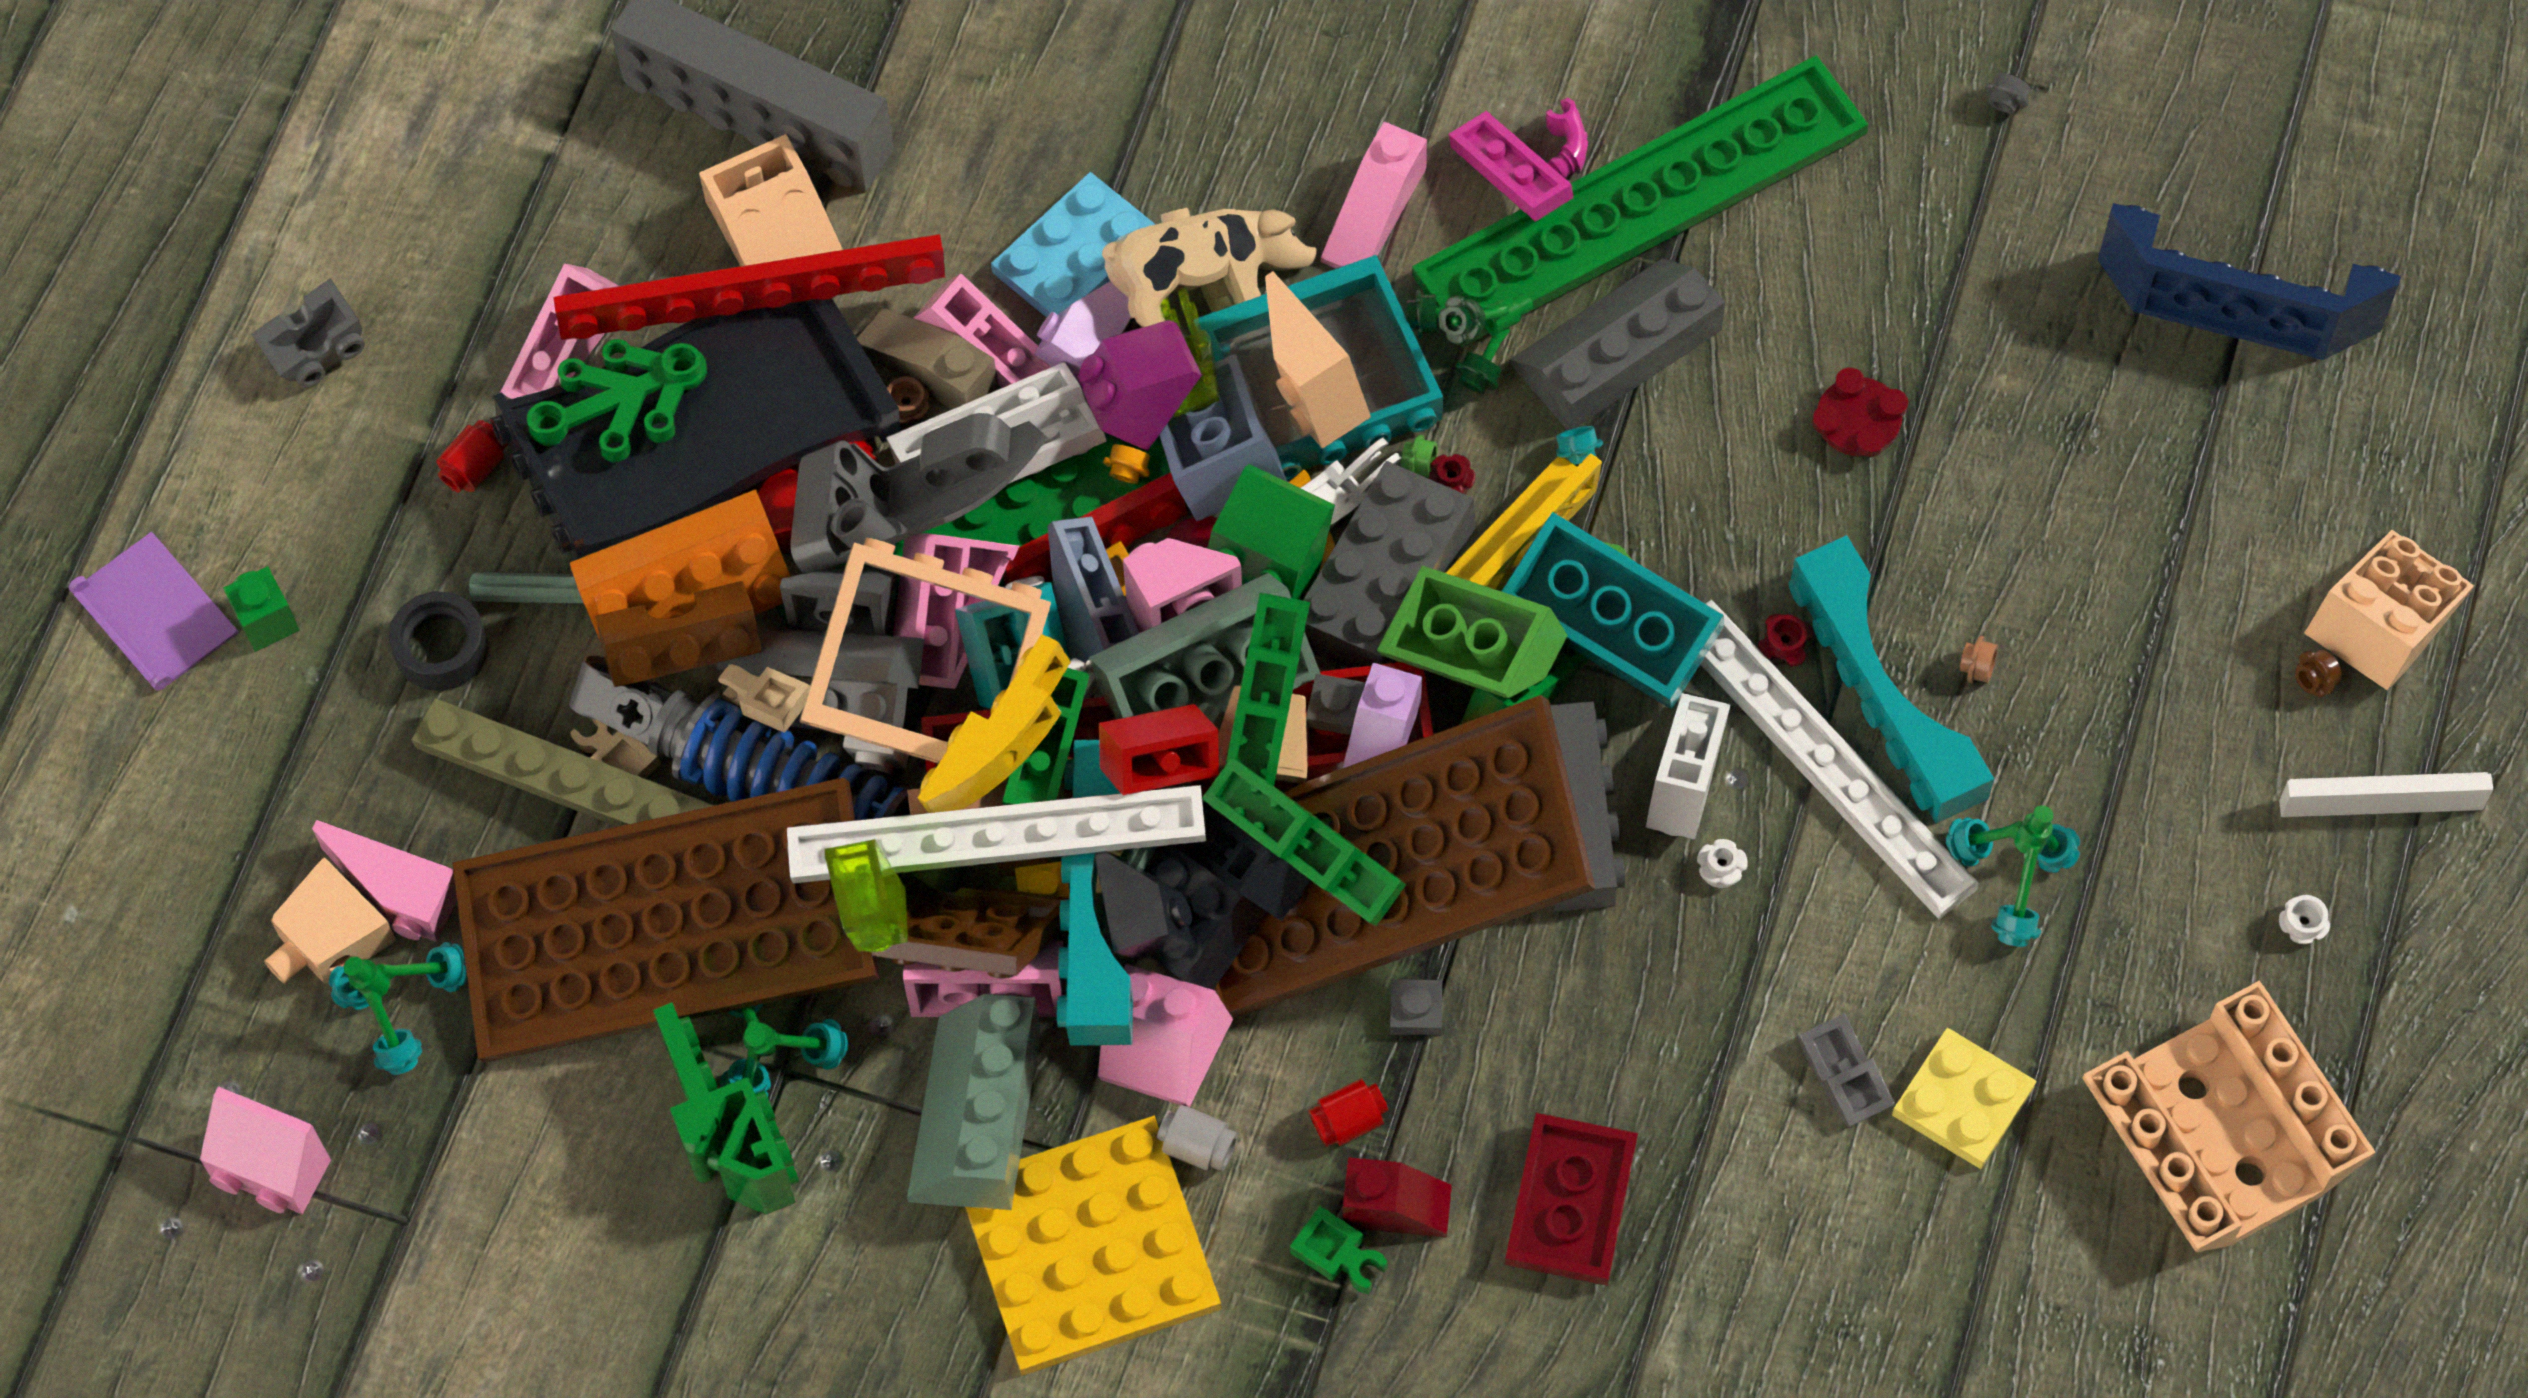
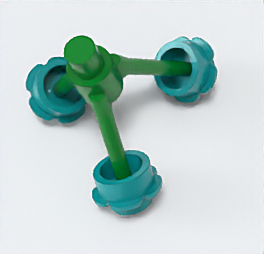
M2044 805L2037 806L2033 813L2025 816L2023 821H2017L2009 826L1990 830L1988 825L1980 819L1966 817L1962 820L1957 818L1950 824L1946 837L1948 851L1955 859L1961 860V863L1967 867L1975 866L1979 863V859L1988 857L1993 848V841L2009 837L2014 839L2016 848L2024 854L2025 860L2015 905L2000 906L1997 918H1994L1991 923V928L1999 933L1998 940L2011 946H2027L2031 938L2037 939L2041 935V930L2037 928L2039 914L2026 908L2036 861H2039L2038 865L2042 870L2049 873H2057L2061 868L2069 869L2074 866L2080 857L2078 847L2081 842L2078 834L2071 828L2052 824L2051 822L2054 818L2053 811Z
M445 942L440 947L431 949L427 955L426 963L376 965L370 960H362L354 956L349 958L343 967L337 966L331 972L328 981L329 986L332 987L331 998L338 1006L342 1008L350 1006L355 1010H361L370 1005L383 1033V1036L378 1038L373 1045V1050L376 1054L374 1065L377 1069H384L393 1075L403 1074L417 1065L418 1057L422 1053L421 1041L415 1039L409 1029L394 1030L382 1005V997L389 990L390 980L398 976L426 974L429 982L434 987L444 988L447 992L458 991L460 986H463L468 979L464 948L460 944Z
M763 1004L728 1011L731 1015L745 1018L748 1028L744 1032L743 1042L748 1052L747 1059L735 1061L722 1074L720 1088L749 1077L754 1092L758 1093L765 1090L768 1097L767 1090L770 1089L771 1082L766 1068L759 1063L761 1057L773 1054L778 1047L801 1048L802 1055L807 1062L814 1064L816 1067L823 1066L825 1070H832L841 1063V1059L845 1056L848 1049L847 1036L841 1031L840 1023L833 1019H825L823 1023H813L805 1029L802 1036L777 1034L773 1028L764 1023H759L756 1013Z

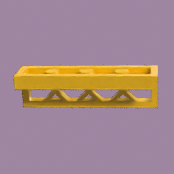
M1590 453L1577 467L1567 459L1557 457L1446 573L1502 591L1550 514L1554 512L1569 521L1596 493L1602 461Z

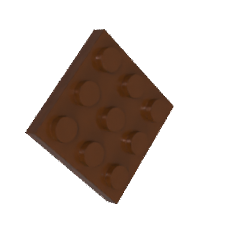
M962 884L957 892H944L925 885L871 936L872 956L891 958L893 963L899 965H911L918 962L939 965L940 969L949 972L970 969L985 971L993 978L1017 976L1061 931L1060 901L1070 900V898Z

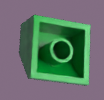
M1248 464L1243 469L1211 531L1208 549L1237 557L1241 564L1242 585L1269 573L1288 588L1292 599L1300 600L1310 590L1319 574L1335 504Z

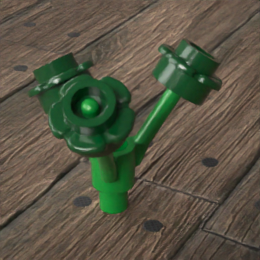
M1417 290L1416 300H1407V321L1411 329H1418L1419 338H1423V333H1437V319L1440 329L1447 333L1446 338L1454 344L1461 345L1466 340H1475L1484 327L1491 334L1492 338L1482 356L1468 352L1462 364L1456 363L1455 369L1461 373L1458 382L1465 388L1481 395L1485 393L1486 389L1496 390L1498 388L1497 379L1502 370L1492 362V359L1502 341L1509 334L1510 327L1518 324L1521 321V316L1533 310L1531 298L1526 293H1523L1513 299L1505 297L1495 303L1480 305L1475 300L1464 299L1463 296H1453L1445 302L1446 307L1436 308L1435 294L1421 295V290Z

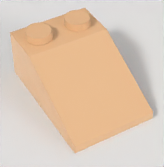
M1271 272L1265 276L1273 356L1281 376L1276 381V385L1287 403L1293 407L1292 410L1288 411V416L1298 433L1303 437L1310 434L1320 447L1324 448L1371 418L1349 355L1274 272Z

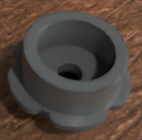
M2001 72L1996 73L1992 83H1986L1985 90L1990 96L1989 104L1999 111L2013 114L2016 109H2024L2029 104L2026 98L2031 90L2030 86L2013 75Z

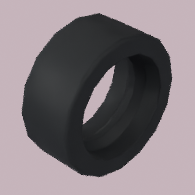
M432 591L415 596L400 607L391 621L388 639L397 667L409 682L425 690L445 691L462 686L478 673L486 660L488 641L479 613L467 599L452 592ZM440 618L454 619L465 627L468 636L467 643L462 651L452 659L437 664L423 663L411 654L409 647L410 639L415 631L425 623Z

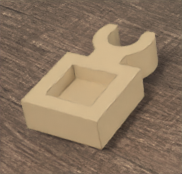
M591 719L598 727L597 732L591 737H584L575 729L570 732L572 739L580 750L586 753H594L590 758L646 779L661 765L658 757L650 753L649 749L641 741L624 735L619 731L612 736L610 726L598 720Z

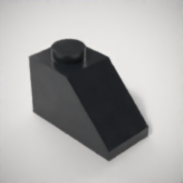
M1106 851L1095 853L1114 952L1140 960L1192 942L1189 925L1192 922V913L1188 902L1181 892L1125 858Z

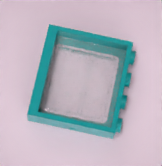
M1377 255L1287 286L1349 355L1371 418L1324 448H1321L1310 434L1303 437L1298 433L1288 416V411L1292 410L1293 407L1287 403L1276 385V381L1281 376L1273 356L1267 294L1197 318L1198 344L1208 366L1236 353L1277 451L1286 481L1297 476L1303 469L1318 464L1331 465L1335 461L1342 460L1348 453L1365 447L1369 448L1381 438L1389 442L1391 438L1409 431L1414 433L1425 431L1435 425L1437 421L1442 420L1443 395Z

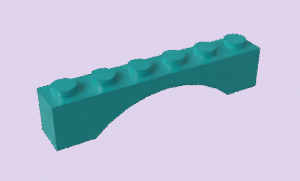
M1846 535L1795 558L1791 580L1788 582L1789 589L1799 607L1806 606L1814 619L1812 621L1813 629L1823 647L1830 646L1838 659L1836 665L1842 681L1848 688L1854 686L1862 699L1861 709L1866 721L1873 729L1878 727L1887 741L1885 748L1891 763L1898 770L1903 768L1911 781L1910 791L1915 803L1920 810H1928L1937 824L1988 800L1995 778L1970 737L1950 730L1923 714L1899 692L1885 673L1873 648L1867 623V593L1871 574Z
M1074 740V759H1067L1064 770L1065 790H1073V798L1121 794L1100 769L1099 740ZM1098 852L1062 856V883H1070V900L1060 901L1061 931H1069L1068 947L1059 948V978L1067 979V996H1058L1057 998L1058 1027L1067 1028L1070 1045H1132L1134 997L1131 978L1111 953L1101 935L1096 919L1095 895L1099 873L1095 853Z

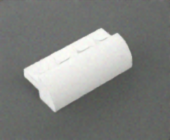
M1065 362L886 438L895 463L898 464L920 455L921 442L925 434L972 414L988 413L1002 419L1010 428L1030 421L1048 438L1031 461L1011 482L1027 475L1039 473L1050 465L1071 456L1083 454L1090 448L1106 442L1104 432L1099 429L1095 417L1085 401L1080 384Z

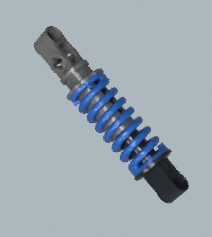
M587 655L583 659L569 700L570 708L580 715L598 720L624 735L647 744L649 752L658 757L667 756L673 759L672 774L674 778L680 781L688 782L692 785L704 783L707 791L715 796L728 795L730 802L831 781L835 780L838 776L841 760L837 754L828 752L817 762V747L811 741H804L793 750L794 736L788 730L785 733L778 731L770 739V726L754 720L746 727L747 716L742 715L741 707L723 699L717 693L711 694L700 704L694 700L692 694L684 690L672 692L650 680L614 688L603 656ZM855 763L847 766L838 779L845 778L850 782L855 821L911 815L907 790L913 788H898L894 786L884 800L887 791V781L883 776L875 775L871 777L864 785L862 791L859 790L863 782L864 771L860 765ZM969 865L908 871L906 873L919 878L924 884L944 892H957L960 890Z

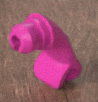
M1569 98L1560 101L1564 114H1556L1552 109L1546 110V127L1550 133L1558 137L1565 136L1567 139L1566 144L1558 152V156L1548 161V164L1565 179L1569 174H1580L1585 163L1588 148L1587 132L1584 131L1575 102Z

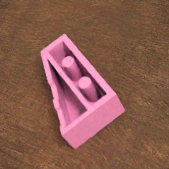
M920 533L904 539L902 557L913 560L915 552L933 556L944 561L943 570L962 575L964 567L979 570L993 575L991 584L998 586L1009 560L1014 559L1019 546ZM900 575L893 636L924 639L919 685L956 689L968 659L955 609L984 600Z

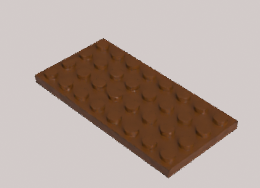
M1542 695L1281 791L1407 885L1378 925L1374 926L1331 893L1323 890L1310 880L1303 891L1299 903L1289 910L1282 921L1270 913H1266L1214 990L1232 1019L1596 890L1549 701Z
M845 778L835 779L452 862L478 1059L486 1063L657 1027L658 1024L653 1010L669 1003H673L679 1019L686 1016L694 1019L879 980L877 956H872L871 936L873 931L864 876L792 883L790 878L787 828L855 821L850 782Z

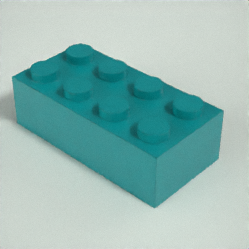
M1554 512L1550 514L1502 590L1504 593L1550 607L1568 635L1563 643L1564 645L1671 710L1724 627L1723 614Z

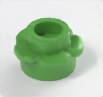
M1418 435L1413 443L1406 442L1402 452L1401 467L1429 478L1431 472L1430 464L1438 454L1437 442L1425 440L1424 435Z

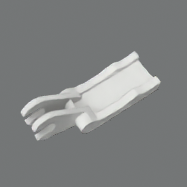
M1384 438L1371 445L1347 469L1338 461H1335L1320 475L1301 487V489L1335 504L1330 528L1358 509L1385 462L1361 484L1353 477L1382 454L1380 450L1389 444ZM1396 453L1386 461L1397 464L1402 457Z

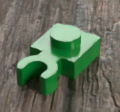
M1322 1206L1318 1207L1290 1245V1253L1332 1282L1341 1270L1349 1274L1351 1285L1363 1294H1369L1372 1291V1282L1364 1278L1360 1274V1270L1365 1266H1374L1379 1271L1385 1273L1388 1269V1261L1380 1252L1370 1249L1363 1251L1358 1249L1363 1241V1234Z

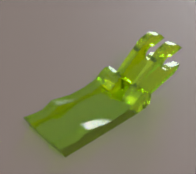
M1187 288L1179 290V299L1191 333L1190 336L1184 339L1202 376L1174 413V417L1220 401L1212 342L1208 332L1201 330L1198 312L1194 301L1189 302ZM1167 296L1160 304L1165 321L1171 320L1177 323L1181 331L1175 308L1170 309Z

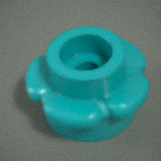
M1593 426L1569 429L1556 436L1559 446L1556 450V455L1560 458H1567L1572 464H1580L1590 453L1596 457L1595 449L1603 445V440L1597 439Z

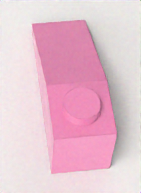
M1383 122L1362 159L1321 255L1322 263L1337 269L1373 255L1378 256L1426 170L1427 139Z
M564 263L500 393L513 399L560 385L557 372L559 364L569 358H577L584 362L604 334H598L588 339L573 338L561 340L553 297L617 287L618 285L588 268ZM576 372L569 373L566 377L572 378Z
M961 273L942 284L913 318L956 333L995 359L997 382L1002 388L1051 368L1050 365L1034 355L1039 346Z
M316 820L312 829L322 850L392 925L391 928L399 935L411 940H419L422 936L437 942L457 902L453 869Z

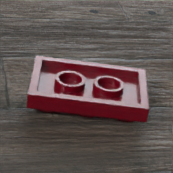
M1536 1113L1508 1242L1505 1265L1608 1286L1638 1133Z

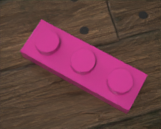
M1489 112L1481 113L1448 134L1451 148L1535 222L1574 198L1572 184Z

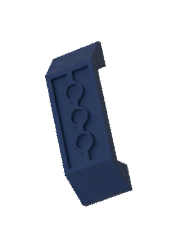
M2116 203L2112 204L2098 256V261L2133 312L2320 360H2325L2381 332L2401 279L2400 275L2389 273L2378 266L2353 264L2342 295H2337L2323 287H2306L2283 281L2280 277L2272 274L2259 275L2235 269L2232 265L2225 262L2211 263L2188 257L2178 250L2152 248L2160 215L2148 212L2143 207L2137 205L2124 206Z

